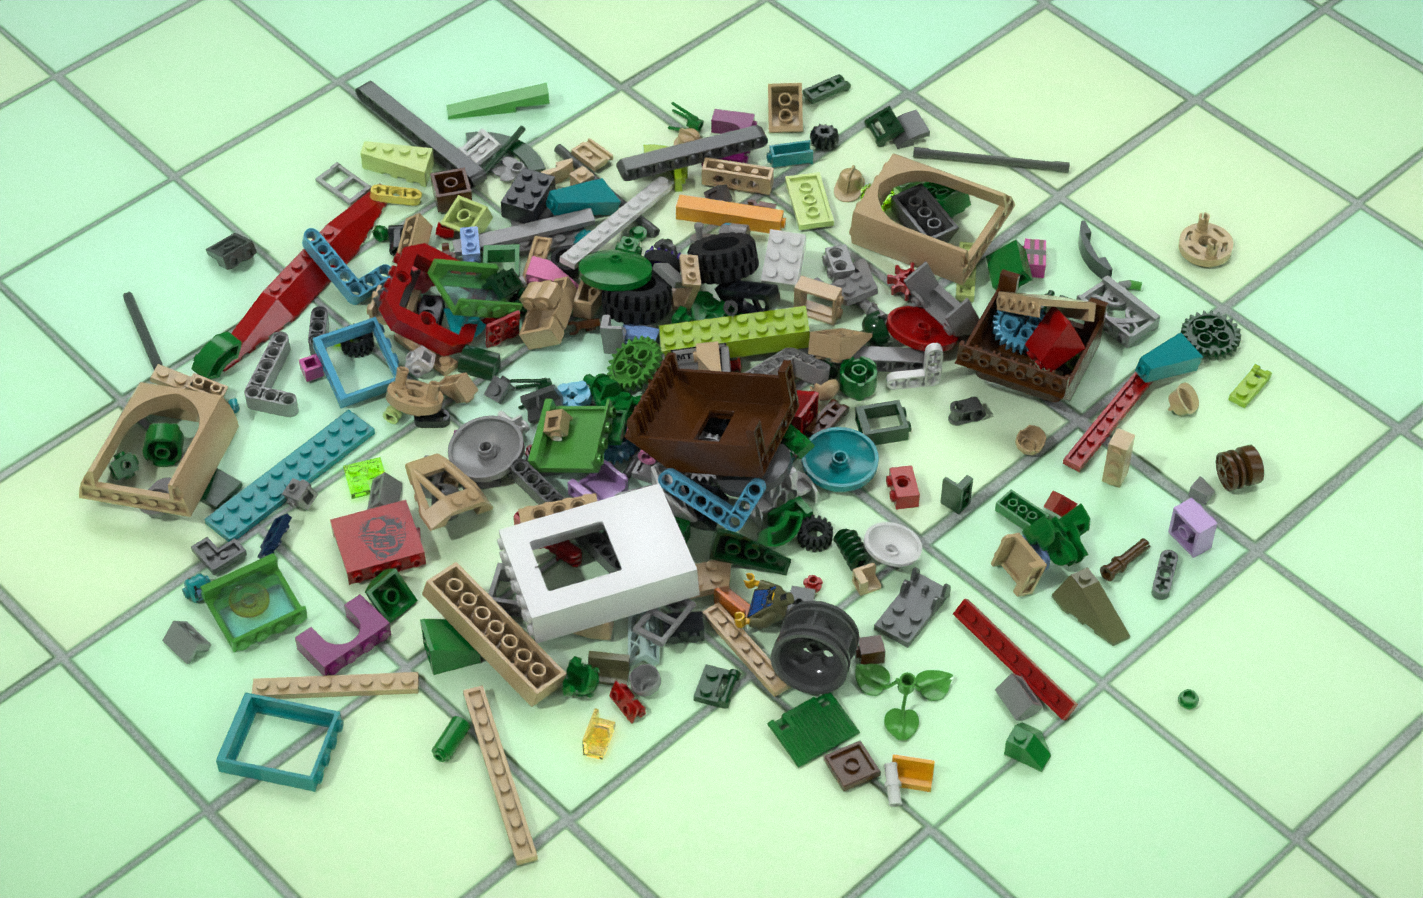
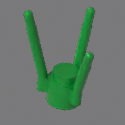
M671 102L674 107L680 110L672 109V112L687 119L686 126L700 132L704 120L699 119L698 116L693 115L675 102ZM668 126L669 130L679 131L681 128Z

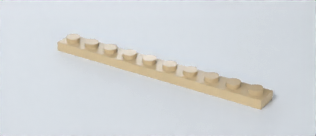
M482 685L463 690L464 699L516 864L518 866L538 860L537 852L484 687Z

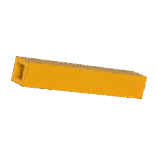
M681 194L676 204V219L701 222L721 226L724 223L749 225L750 231L770 233V229L781 231L786 225V218H783L784 210Z

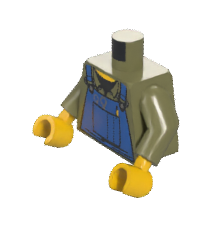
M747 573L746 577L750 581L743 580L745 586L749 589L755 586L758 588L754 589L747 618H745L743 612H736L734 622L738 628H743L747 624L749 627H755L760 631L784 619L788 605L794 603V596L790 592L786 593L780 585L765 580L758 581L753 573Z

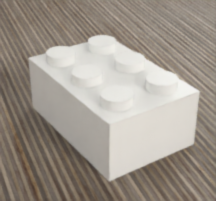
M770 229L761 283L776 284L779 290L794 292V287L801 277L807 244L806 234Z

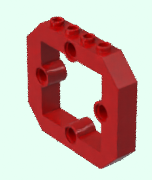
M426 243L404 247L400 253L397 252L392 260L395 264L391 266L388 272L390 278L386 279L383 285L385 291H382L378 299L381 302L379 306L381 315L391 331L443 357L461 353L465 344L470 345L472 343L478 324H465L461 327L458 335L436 324V319L431 313L421 312L418 315L399 305L403 292L412 280L410 272L413 266L428 273L434 259L459 260ZM465 272L466 274H475L474 272ZM460 289L468 293L467 299L486 300L488 291Z

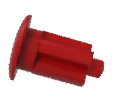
M737 357V360L730 361L731 372L739 371L741 373L740 358Z

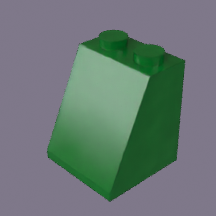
M420 619L423 645L433 675L481 663L480 654L446 619Z

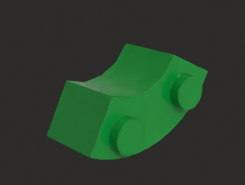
M228 331L216 334L194 356L191 369L198 375L208 379L220 377L226 365L238 358L242 342Z
M784 511L776 515L771 527L757 533V542L772 550L788 543L798 533L802 524L803 513Z

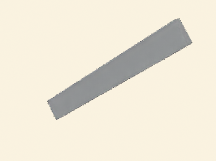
M591 208L478 234L480 251H483L484 245H509L532 240L534 236L544 237L595 225V219ZM461 238L452 240L456 257L462 256Z

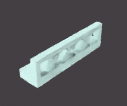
M647 611L628 616V655H630V666H634L643 660L653 666L660 663V646L640 635L635 642L637 634L632 631L638 616L640 615L641 619ZM652 615L642 628L660 637V619ZM640 647V654L635 656V653Z

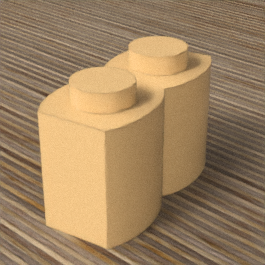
M530 282L519 300L527 310H538L539 308L542 310H552L564 292L556 282Z

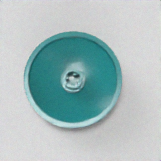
M831 427L823 429L809 438L815 447L801 459L804 473L817 486L835 492L853 491L868 484L875 476L878 469L879 454L875 444L865 434L851 428Z

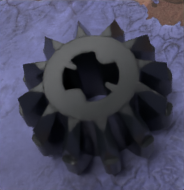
M819 123L818 126H813L810 133L811 146H815L816 150L822 149V152L824 149L830 151L831 148H835L839 141L837 128H834L833 125L828 126L827 123L825 125Z

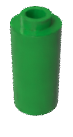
M459 716L452 717L431 750L436 760L447 762L451 759L470 729V724L465 719Z

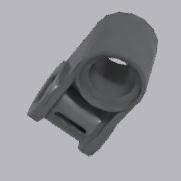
M975 396L953 401L950 404L951 413L948 416V421L955 426L977 422L986 416V410L978 397Z

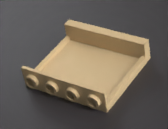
M999 291L996 301L997 310L1040 317L1041 306H1047V312L1051 307H1056L1065 317L1094 322L1096 303L1051 295Z

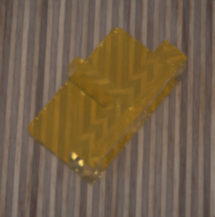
M596 708L582 739V750L585 756L603 760L616 724L615 721L599 718V709Z

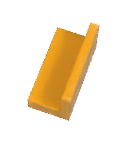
M894 754L892 762H897L898 778L902 785L900 788L931 792L935 761Z

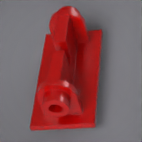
M615 681L609 697L629 722L633 724L637 716L640 718L645 716L646 708L638 699L633 700L635 695L626 684H619L618 681Z

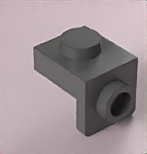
M494 375L483 395L502 404L510 389L514 391L516 387L511 385L510 379L502 375L499 378Z

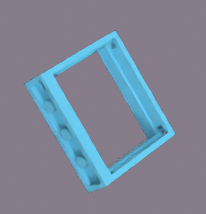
M376 317L313 338L314 351L323 366V371L340 409L386 393L388 385L395 381L399 360L396 353H392L390 339L385 338L384 327L381 323H378ZM373 332L394 378L346 394L325 348Z

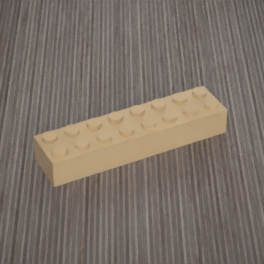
M457 562L426 581L422 595L531 707L562 686L567 673Z

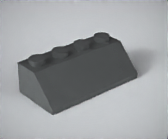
M922 183L891 197V211L906 228L949 243L959 230L957 224Z

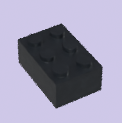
M522 168L501 200L502 217L520 223L539 220L547 207L546 200L549 191L556 190L555 176Z

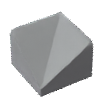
M1199 476L1191 485L1188 496L1206 505L1215 494V490L1203 477Z

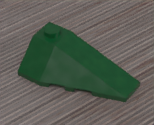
M715 528L709 559L787 575L791 563L790 558L738 532Z

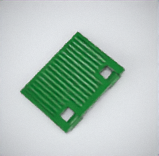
M831 692L822 694L818 698L812 697L782 714L780 719L776 721L771 720L767 723L798 768L860 734L858 728ZM828 701L829 704L822 708L821 705ZM786 724L789 726V727L783 729L782 731H781V729H780L781 727L785 726Z

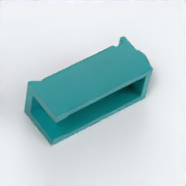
M810 140L769 145V153H766L767 162L771 164L772 168L805 163L813 164L814 151L810 149L811 142Z

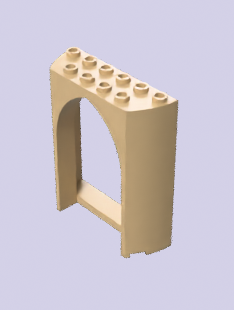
M893 153L890 159L884 163L881 172L875 176L870 188L866 189L861 201L857 202L852 214L849 235H851V242L855 245L908 265L913 262L916 268L926 261L934 275L964 285L1016 205L1013 198L1006 193ZM910 182L937 183L999 205L969 251L899 225L891 220L881 208V205L894 187Z
M140 382L84 475L79 487V498L191 517L239 428L234 411L222 395ZM157 415L199 423L196 435L168 484L169 494L98 482L125 434L134 424L146 416Z

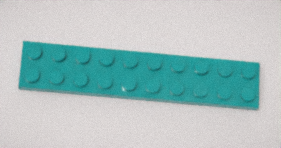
M348 409L204 519L205 524L227 542L233 539L238 540L286 503L287 499L282 493L292 478L299 481L303 479L308 483H312L373 436L375 429Z

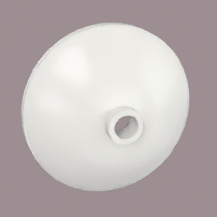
M880 522L870 526L865 532L863 542L867 552L884 565L905 567L914 564L921 556L922 543L912 530L903 525L893 522Z

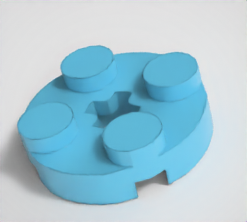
M585 381L562 383L557 387L563 395V406H589L591 404L592 394Z

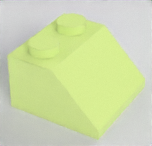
M458 195L440 224L457 232H460V228L477 226L479 234L485 232L493 216L487 206Z

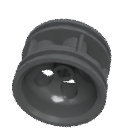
M805 601L794 605L784 617L779 636L771 652L770 658L773 670L784 683L804 693L826 694L837 690L845 682L850 669L851 659L856 652L859 643L858 627L844 610L833 604L822 601ZM824 651H829L833 656H826Z

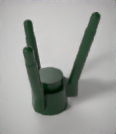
M550 378L510 380L511 383H531L515 386L516 389L535 387L536 390L552 385ZM523 404L520 405L518 409L524 408Z

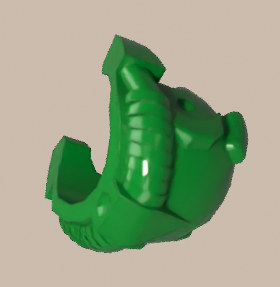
M574 656V658L569 660L566 669L567 674L562 685L563 694L572 697V695L593 697V692L599 684L598 673L600 670L598 667L592 668V665L581 663L582 658Z

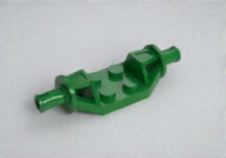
M600 373L595 377L591 374H586L583 378V381L590 387L589 390L596 406H606L607 399H610L616 410H628L630 417L642 395L634 397L630 393L621 390L618 381L611 379L604 373Z

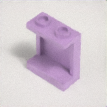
M604 459L599 473H590L579 482L574 478L568 481V495L575 498L584 494L596 493L597 500L600 501L614 497L619 492L629 490V480L611 462H607Z

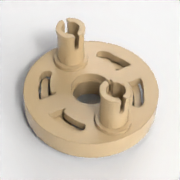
M1201 212L1198 216V223L1187 226L1181 232L1178 248L1181 255L1195 265L1203 267L1219 266L1231 257L1234 245L1233 239L1224 228L1209 223L1210 214L1204 212L1203 215Z
M402 366L397 367L395 381L390 383L387 388V402L397 410L413 416L432 415L439 412L444 399L440 391L441 384L437 381H430L428 384L417 380L407 379L409 369Z

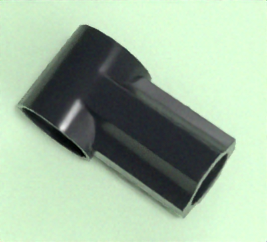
M404 225L388 226L390 255L395 256L397 253Z

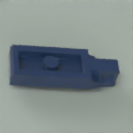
M288 513L274 519L260 546L261 550L257 558L261 559L274 553L276 548L282 543L281 538L288 531L289 523L292 519Z

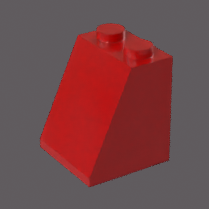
M1056 307L1049 309L1025 343L1028 349L1026 354L1031 361H1034L1041 370L1047 371L1049 368L1050 372L1085 349L1071 322Z
M797 390L799 408L791 424L806 436V427L818 415L819 393L816 391Z

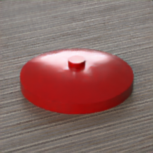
M898 307L893 309L887 317L886 328L890 335L900 343L913 349L925 351L927 345L938 343L942 346L944 352L954 348L958 342L959 336H949L944 331V327L922 307Z

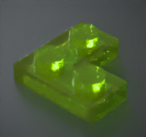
M381 457L343 466L351 499L370 495L367 480L374 479L385 472Z

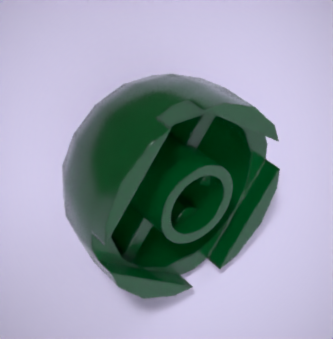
M876 310L866 315L863 319L861 332L872 334V338L868 341L871 346L885 347L892 344L891 339L887 340L890 338L881 315L877 316L880 314L879 310Z

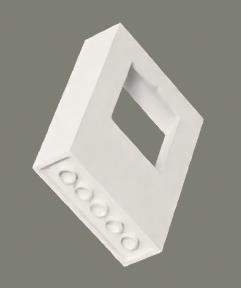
M660 484L499 530L500 538L497 539L499 549L502 550L499 552L502 563L507 565L504 567L507 577L512 579L510 581L512 591L518 594L515 597L518 607L523 609L521 614L524 622L529 624L526 625L530 637H534L537 644L700 595L696 565ZM605 529L621 570L548 591L532 550Z

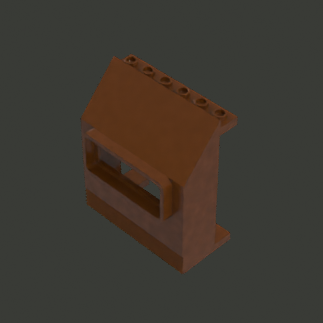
M1002 269L996 292L967 342L965 343V341L961 340L959 343L957 359L954 363L976 370V376L980 379L1050 402H1059L1061 399L1071 401L1100 345L1108 302L1090 297L1088 302L1096 303L1094 322L1084 321V324L1069 320L1085 346V349L1078 353L1080 358L1074 370H1070L1065 364H1062L1052 372H1050L1049 368L1047 371L1041 370L1034 361H1031L1026 354V350H1023L1022 354H1020L1018 349L1013 353V348L1011 347L1006 350V344L999 345L1000 340H995L996 334H992L993 328L991 326L997 311L996 301L999 291L1017 293L1020 274Z
M668 352L665 359L662 360L658 371L655 372L652 381L648 384L645 393L642 394L638 405L635 406L632 415L628 418V431L624 437L667 469L673 468L678 472L762 478L799 408L791 360H783L778 370V375L680 369L676 353ZM711 418L731 419L719 442L698 440Z

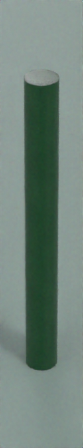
M521 125L484 167L486 175L489 174L526 131L524 126Z

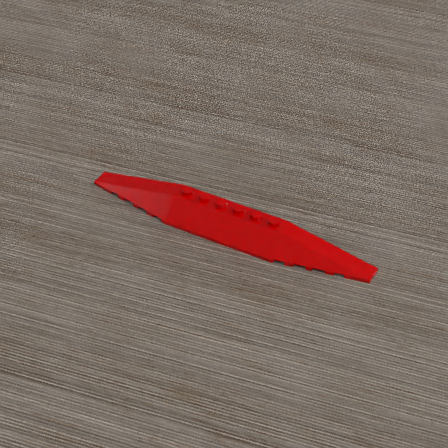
M370 191L330 221L320 231V234L346 265L359 252L360 245L367 239L369 230L373 229L374 222L382 214L383 207H386L388 204L372 200L370 198ZM305 249L262 291L231 334L240 340L242 345L238 358L227 364L223 372L242 360V356L247 352L250 354L256 349L255 346L259 343H265L269 340V336L274 332L284 329L283 326L289 321L292 323L331 282Z

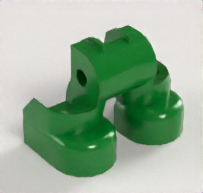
M1081 503L1060 519L1057 516L1047 519L1043 515L1024 529L1022 535L1030 546L1038 544L1042 551L1047 550L1051 561L1057 566H1071L1074 563L1081 562L1089 555L1081 542L1080 536L1090 529L1091 518Z

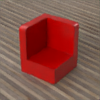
M1054 490L1044 504V508L1060 517H1063L1077 506L1076 502Z

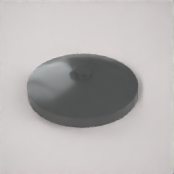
M780 443L764 476L760 478L766 483L764 493L780 485L792 469L793 461L791 454L783 443ZM715 475L719 488L725 494L737 498L740 497L747 484L754 479L752 476ZM753 484L751 486L754 492H760L758 485Z

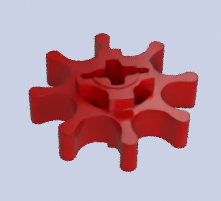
M911 262L910 268L907 270H903L899 265H895L896 275H887V284H895L891 286V295L902 292L905 294L904 300L909 301L911 293L903 280L915 271V263Z

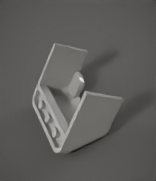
M926 261L903 280L913 297L911 298L912 302L917 307L921 306L937 320L949 336L957 337L972 333L979 321V317L970 300L966 298L961 303L939 285Z

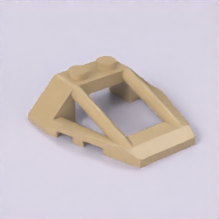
M436 453L405 464L410 485L413 486L415 492V502H418L419 515L430 531L446 526L451 516L473 509L478 515L493 509L492 504L478 485L446 457ZM447 471L466 489L445 496L426 477ZM420 483L438 499L430 507Z

